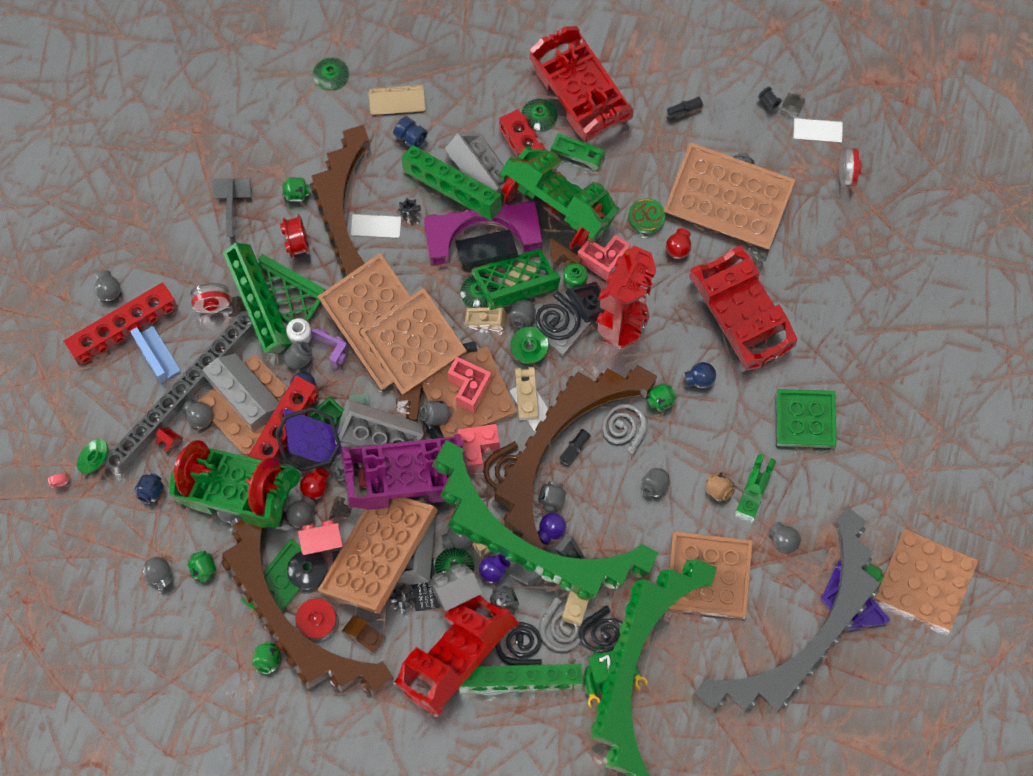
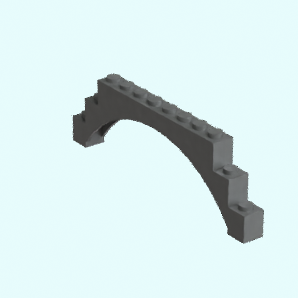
M847 507L833 524L837 528L840 542V580L832 609L814 639L792 659L765 673L735 680H711L707 677L694 693L699 700L711 710L715 707L719 709L727 700L724 698L725 695L743 710H746L747 707L750 709L754 707L759 700L756 698L757 695L776 711L780 707L784 709L791 701L788 698L792 692L797 693L804 685L801 682L805 676L809 678L816 670L814 667L818 660L822 662L829 654L826 651L829 646H835L842 638L839 635L842 630L845 629L847 631L854 623L852 618L855 614L860 615L867 607L864 603L868 598L872 600L879 592L877 587L880 583L861 568H867L873 560L870 556L874 552L855 538V536L859 538L866 530L863 526L867 521Z

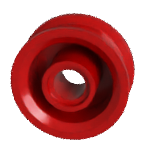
M298 214L297 218L288 220L283 218L280 229L282 235L286 236L287 242H284L286 252L291 254L292 258H295L297 254L305 252L309 255L310 249L301 215Z

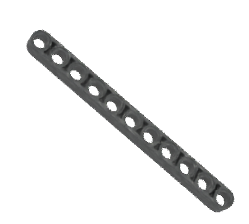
M247 311L241 312L108 453L105 461L112 473H123L157 437L155 434L158 429L165 428L182 410L183 405L188 400H191L208 382L202 371L206 367L204 366L205 363L213 362L218 357L234 354L255 332L252 322L248 325H243L245 321H251ZM234 334H237V335H238L237 338H234V339H231V338H230V337H231L232 335H234ZM220 348H225V351L217 352ZM194 376H200L197 380H191ZM180 390H187L184 394H178ZM167 404H173L171 408H165ZM157 417L160 418V420H159L158 422H156V423H153V422H152V420H153L154 418H157ZM141 432H147L145 436L139 437ZM128 446H134L131 451H125ZM115 460H120L118 465H112Z

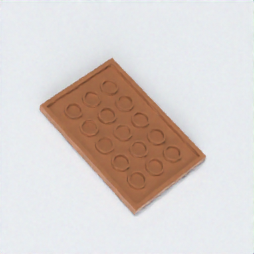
M690 142L663 212L770 250L796 179Z
M379 253L317 297L378 387L383 391L394 382L360 331L410 297V294L383 255Z
M408 498L389 499V508L364 509L317 591L322 595L380 614L438 510L432 505Z

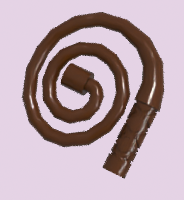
M515 441L491 453L484 463V476L492 488H495L496 484L490 479V465L503 455L517 449L518 445ZM517 455L505 456L496 464L495 475L500 482L504 480L499 473L501 464L507 460L515 459ZM509 462L508 464H506L505 472L509 466H514L516 462Z

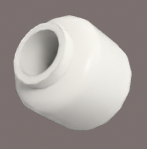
M297 318L288 323L286 334L292 343L296 341L310 342L312 338L311 327L306 320Z

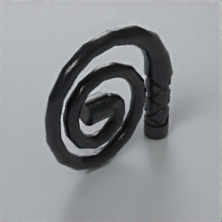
M556 291L553 297L565 306L575 318V325L572 331L566 335L556 336L548 333L542 327L540 315L542 311L548 308L559 309L565 315L564 325L557 329L555 327L560 323V314L555 310L544 313L542 322L548 331L559 333L564 331L569 325L570 318L566 309L552 303L543 305L538 309L535 316L536 325L540 332L550 339H569L580 327L581 316L575 306L559 291ZM551 314L556 316L549 322L552 327L546 321L547 317Z
M607 605L587 617L579 628V639L583 646L596 653L613 651L614 643L620 636L619 629L615 625L610 624L603 626L600 630L601 637L605 641H600L595 636L596 629L604 623H615L619 626L622 624L620 620L613 618L597 621L611 612ZM592 623H595L591 629V638L594 643L600 646L614 645L608 648L592 647L586 641L585 631ZM606 629H612L615 631L614 638H612V635Z
M519 622L517 626L529 628L536 634L538 639L537 645L527 653H520L514 650L510 640L516 633H524L530 638L527 645H522L524 643V635L516 634V644L520 649H530L534 644V637L530 631L525 628H516L508 634L506 646L510 653L517 657H529L538 652L542 645V639L539 630L533 625ZM500 641L495 646L497 655L510 666L542 665V659H517L506 656L502 652Z

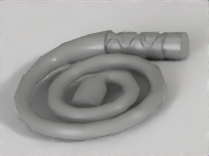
M619 404L611 408L604 417L602 424L603 434L608 441L614 444H623L629 441L637 430L636 421L630 414L620 412L613 415L609 421V431L616 437L624 436L628 431V426L619 417H626L631 421L632 431L624 439L611 438L606 426L609 417L614 411L622 408L635 411L641 419V426L627 450L629 453L634 454L641 440L646 435L647 419L638 407L631 404ZM616 419L615 426L621 429L624 428L622 432L618 433L613 429V423Z
M555 598L547 612L541 617L539 634L542 641L549 648L557 652H567L576 648L581 643V640L578 638L570 646L558 647L552 644L546 636V627L552 615H554L556 609L562 603L560 599ZM561 611L552 619L551 632L558 641L564 643L571 642L577 638L580 626L575 625V631L571 637H560L555 631V624L563 615V611ZM561 620L559 624L560 629L564 634L570 636L573 629L567 625L564 626L565 621Z

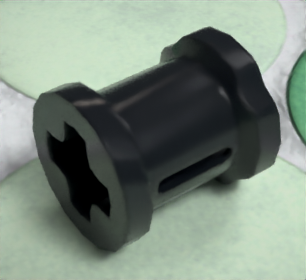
M770 86L763 89L758 96L760 100L766 103L769 111L776 109L782 102V99L780 97L777 98L772 92Z

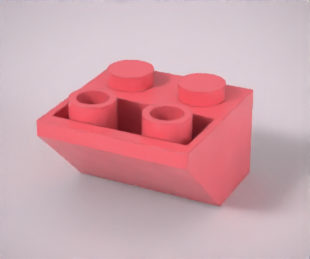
M334 520L321 522V527L315 528L314 524L302 526V530L298 531L302 554L343 547L339 523L334 524Z

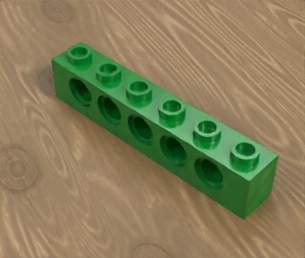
M413 145L401 156L403 172L483 217L492 220L502 210V197L500 193Z
M235 243L223 252L264 353L279 354L288 348L292 342L288 339L286 328L251 245Z
M582 664L477 667L459 687L460 693L582 690Z

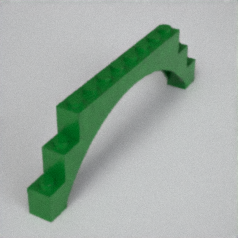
M447 440L442 445L432 467L436 468V471L441 474L449 475L440 496L447 503L457 505L448 524L453 532L460 535L464 534L472 542L487 546L489 551L500 553L508 561L523 565L525 570L540 574L544 580L559 584L561 589L576 593L582 600H592L597 595L602 582L610 589H618L623 585L629 571H631L633 576L644 578L650 573L658 552L642 543L628 553L601 559L564 557L527 543L501 524L480 499L465 467L462 456L464 449Z
M698 559L687 560L682 568L683 574L672 569L663 570L657 577V585L647 580L635 581L633 584L631 598L625 608V619L620 626L619 640L614 647L613 661L608 668L609 675L603 685L602 699L597 706L596 720L591 727V739L611 746L607 754L606 767L627 774L626 776H650L638 749L632 721L631 698L636 664L642 647L659 618L681 597L697 588L712 586L717 567Z

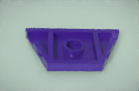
M288 409L283 410L284 416L294 413V411ZM302 414L287 418L285 432L288 440V452L317 463L328 461L337 445L335 444L336 440L331 425ZM340 446L337 454L342 450L343 446Z
M841 560L837 563L821 598V601L829 611L832 609L838 591ZM868 598L864 603L867 607L860 615L855 614L852 618L854 623L847 631L888 624L890 619L874 599Z

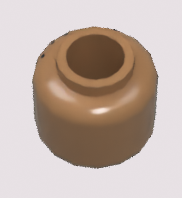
M722 472L710 474L705 481L707 483L706 492L717 501H727L735 492L734 482Z

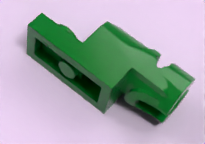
M763 454L757 455L735 512L751 520L755 519L776 464L775 459L770 458L766 470L761 473L760 467L764 458Z

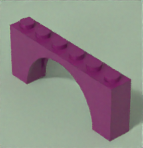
M525 201L516 205L505 204L492 220L483 217L471 209L465 212H449L444 215L432 214L424 217L431 266L449 263V252L455 238L466 228L480 223H492L510 229L519 240L523 253L539 248L542 250V238L535 202Z

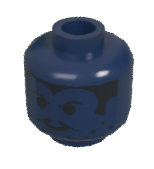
M154 473L142 475L135 486L136 497L146 504L156 502L164 489L161 477Z

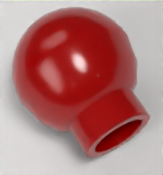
M678 228L676 233L668 238L666 241V251L672 258L682 259L688 256L692 246L690 241L691 233L687 229Z
M319 467L314 472L306 474L300 481V491L303 496L310 497L312 500L321 498L326 492V481L329 478V474Z

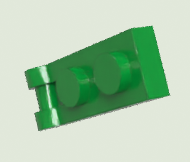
M559 133L551 147L552 152L589 165V167L595 170L599 169L600 160L605 156L604 150ZM589 154L594 155V158L588 157Z

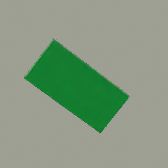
M293 539L287 542L263 572L269 592L282 613L301 590V588L296 587L290 581L287 573L288 563L291 558L302 551L301 545ZM305 565L303 569L307 571L310 569V566ZM244 597L241 599V602L251 610L255 609L251 603L248 604L245 601Z

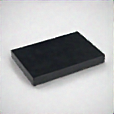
M510 229L455 241L463 269L518 257V251Z

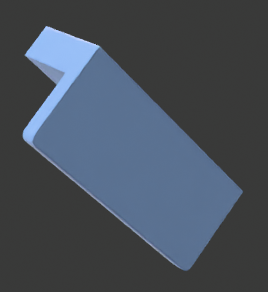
M153 326L141 333L137 327L130 331L160 383L181 372Z

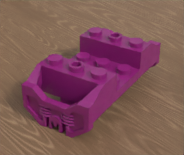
M460 434L447 438L354 448L343 446L342 463L349 508L356 507L367 510L389 508V499L427 495L428 503L444 502V498L440 494L447 482V475L437 472L436 468L432 467L446 440L463 448V440ZM463 451L462 456L467 470L466 457ZM362 463L367 494V496L355 497L353 480L355 478L353 464Z

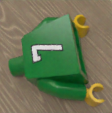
M600 645L595 646L596 648H604ZM614 650L608 653L593 652L594 655L588 658L589 665L585 667L583 681L586 693L590 697L588 705L591 709L590 701L592 699H596L598 704L600 702L595 693L597 692L598 695L603 694V685L609 675L608 668L613 661ZM636 665L634 688L640 690L638 680L642 681L644 686H647V680L644 677H640L639 674L641 672Z

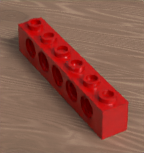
M519 109L499 118V128L516 156L520 155L526 148L524 145L527 144L531 145L533 149L546 150L543 143L538 142L535 130L533 128L530 129L526 115L521 114ZM546 203L551 213L558 211L557 209Z
M164 282L63 341L78 366L85 364L95 355L102 354L112 345L124 341L127 336L131 335L130 331L136 327L140 331L144 326L155 323L159 317L173 312L177 307L176 301ZM155 303L159 304L157 307H151ZM142 313L140 317H134L136 314ZM126 323L123 327H118L119 324ZM109 333L108 336L101 337L102 334ZM92 342L91 346L84 347L87 343Z
M295 375L247 457L258 460L271 457L278 461L281 451L275 433L284 417L283 410L288 409L297 412L309 408L311 403H315L318 399L319 389ZM303 396V402L298 405L295 404L296 398ZM284 424L282 428L284 433L280 439L286 452L288 450V440L285 432L286 424ZM268 447H273L271 455L265 454Z

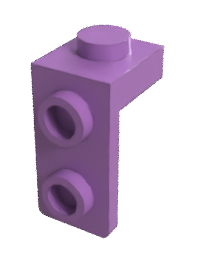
M313 328L311 333L314 339L335 348L329 361L331 367L338 369L340 364L343 365L347 359L348 347L346 341L340 337L330 336L323 329L317 330Z

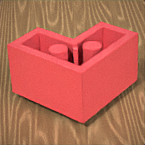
M615 234L605 248L596 242L590 243L586 241L578 251V256L582 258L583 266L607 281L611 272L614 273L616 270L615 263L619 256L622 257L625 250L630 249L631 244Z
M456 356L448 371V381L461 387L456 396L457 406L474 414L492 382L491 372Z
M497 424L458 430V434H460L463 440L468 474L483 471L481 453L500 449Z

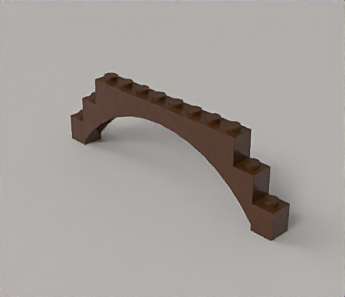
M364 125L342 131L343 138L341 143L343 148L327 153L328 160L325 161L327 171L311 175L313 183H310L312 193H316L318 197L315 199L318 210L322 209L323 211L321 215L323 224L329 227L327 231L330 241H334L335 246L332 248L335 257H339L341 260L338 263L340 271L345 273L346 276L365 264L349 237L344 216L345 196L351 174L365 150L370 149L369 138Z
M639 365L634 370L630 369L626 378L609 368L606 369L604 374L601 372L596 381L578 371L574 377L570 376L566 383L567 388L565 391L561 390L559 392L554 407L552 405L549 407L545 415L547 417L544 421L538 423L535 435L527 439L525 443L526 448L523 452L520 451L517 454L514 466L508 467L504 474L505 479L502 483L498 482L494 488V500L509 509L503 518L505 520L504 526L512 530L515 535L527 543L545 550L546 545L541 543L535 526L532 491L537 470L547 449L570 423L586 412L603 404L624 398L642 396L646 399L649 395V390L656 384L657 376Z
M243 519L233 524L231 536L237 545L222 553L223 561H221V564L226 572L230 571L233 575L232 581L237 588L241 587L244 593L242 595L248 604L251 603L255 608L253 609L255 616L258 620L262 619L265 623L264 628L269 636L273 635L275 638L276 647L287 656L286 661L291 669L295 668L297 671L299 682L302 685L305 684L310 689L330 677L329 682L334 689L337 688L341 693L361 681L360 684L366 693L369 692L372 697L392 685L394 677L383 661L378 664L360 662L329 652L302 635L287 620L277 607L264 579L260 557L263 527L247 524Z

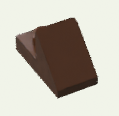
M551 238L549 240L553 271L557 269L561 262L566 267L573 263L582 265L581 257Z
M421 384L396 399L397 406L407 407L406 419L418 422L422 395Z
M355 615L352 616L341 631L373 655L386 639L385 636L369 626L367 620Z

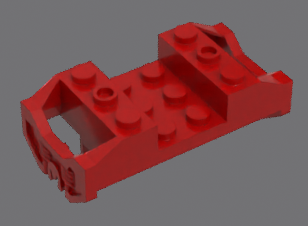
M565 26L561 28V33L557 30L556 35L549 34V38L547 36L541 38L530 49V61L547 90L552 89L567 111L566 119L585 143L595 138L602 130L616 123L627 122L633 118L634 109L625 100L581 35L577 26ZM563 44H568V50L560 53L557 49L555 58L541 64L540 59L547 52Z
M634 245L631 249L625 250L622 257L619 256L615 263L616 270L614 273L611 272L606 282L608 285L606 289L601 290L598 297L600 308L605 310L604 313L600 312L596 321L598 323V332L604 338V342L620 349L638 342L642 333L641 328L642 326L645 327L646 322L649 320L650 315L645 294L650 295L653 285L651 281L656 273L652 253Z
M740 245L717 260L691 268L689 278L694 282L746 371L761 367L762 363L765 365L767 361H773L775 358L782 357L796 346L798 338L780 304L775 306L759 281L760 272ZM739 259H742V262L733 265V264L736 263ZM783 330L786 331V339L772 348H767L762 353L752 354L747 349L750 347L753 350L756 344L762 341L766 344L769 337Z
M481 595L449 609L443 617L451 627L428 653L416 647L403 661L398 678L394 681L396 686L410 700L435 717L442 713L441 708L503 636L519 624L509 610L496 607ZM479 607L487 615H489L491 619L489 620L486 617L476 613L475 610ZM416 677L431 687L426 696L421 692H416L409 686Z

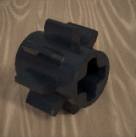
M406 198L403 203L399 202L400 209H398V215H402V221L410 220L412 222L415 217L419 218L418 211H421V206L416 205V199L409 200Z
M401 585V589L398 591L393 589L395 597L390 599L391 602H396L394 605L395 609L400 607L405 612L406 608H413L411 601L416 600V596L410 595L412 588L407 590ZM401 596H405L404 602H401Z

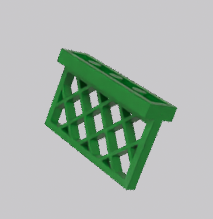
M540 248L519 254L517 258L498 261L472 269V274L485 295L487 306L490 310L557 290L561 278L558 272L553 271ZM538 256L541 261L536 263L530 261V258ZM521 262L524 266L521 269L513 266V263ZM527 265L537 268L535 273L525 269ZM499 267L506 268L507 271L504 274L496 271V269ZM541 269L547 271L548 275L542 276L538 272ZM510 270L520 273L518 278L508 274ZM485 272L490 274V276L486 279L480 277L479 273ZM493 275L503 279L501 284L491 281ZM526 275L532 277V280L524 281L521 280V277ZM507 279L515 282V285L509 287L504 285ZM490 285L498 288V290L489 293L487 288Z
M261 254L258 264L260 269L262 268L268 273L269 278H266L265 281H270V293L273 294L274 302L281 318L290 322L295 319L294 314L304 312L306 317L304 320L309 323L321 304L317 296L325 292L326 289ZM282 279L284 287L274 289L272 281ZM298 288L300 296L290 298L288 289ZM286 291L287 299L277 302L275 293ZM312 296L317 299L313 306L306 307L304 298ZM301 299L303 308L293 311L291 302ZM289 303L290 312L280 313L278 305Z

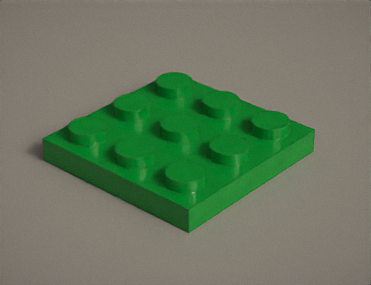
M777 389V446L836 448L835 391Z

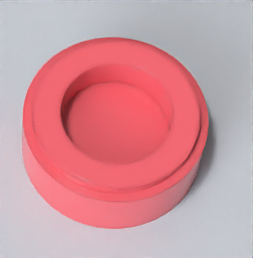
M64 473L48 478L50 487H60L69 482L67 474Z

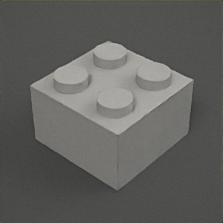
M456 564L446 573L435 574L429 582L437 602L445 611L482 594L474 573L465 564Z

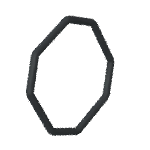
M314 407L285 415L275 433L285 463L301 471L330 464L341 446L333 418ZM314 411L329 419L337 445L328 461L303 468L287 459L279 434L287 418Z

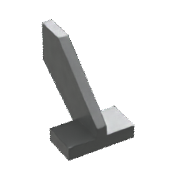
M250 178L212 180L213 198H227V237L235 235L236 198L251 197Z
M566 534L559 544L545 549L547 552L564 557L585 558L573 536ZM516 563L509 573L510 577L527 585L542 579L540 574L525 570L523 565Z

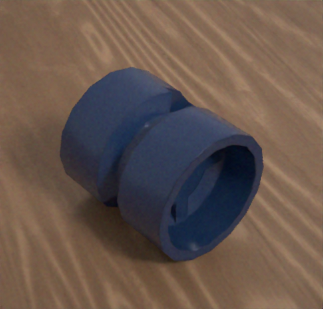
M404 116L396 124L393 135L401 141H405V144L410 148L413 145L419 148L426 140L428 131L420 125L417 126L416 122L410 117Z

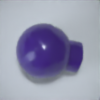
M549 513L543 516L539 524L540 530L537 532L540 540L545 545H548L551 540L561 538L566 532V521L557 513Z
M502 554L488 556L481 561L479 574L488 583L500 582L506 575V570L510 567L511 563Z

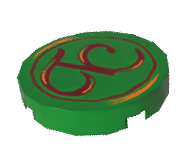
M640 199L630 207L628 213L629 223L638 233L653 234L664 225L666 218L665 212H663L664 208L654 199Z

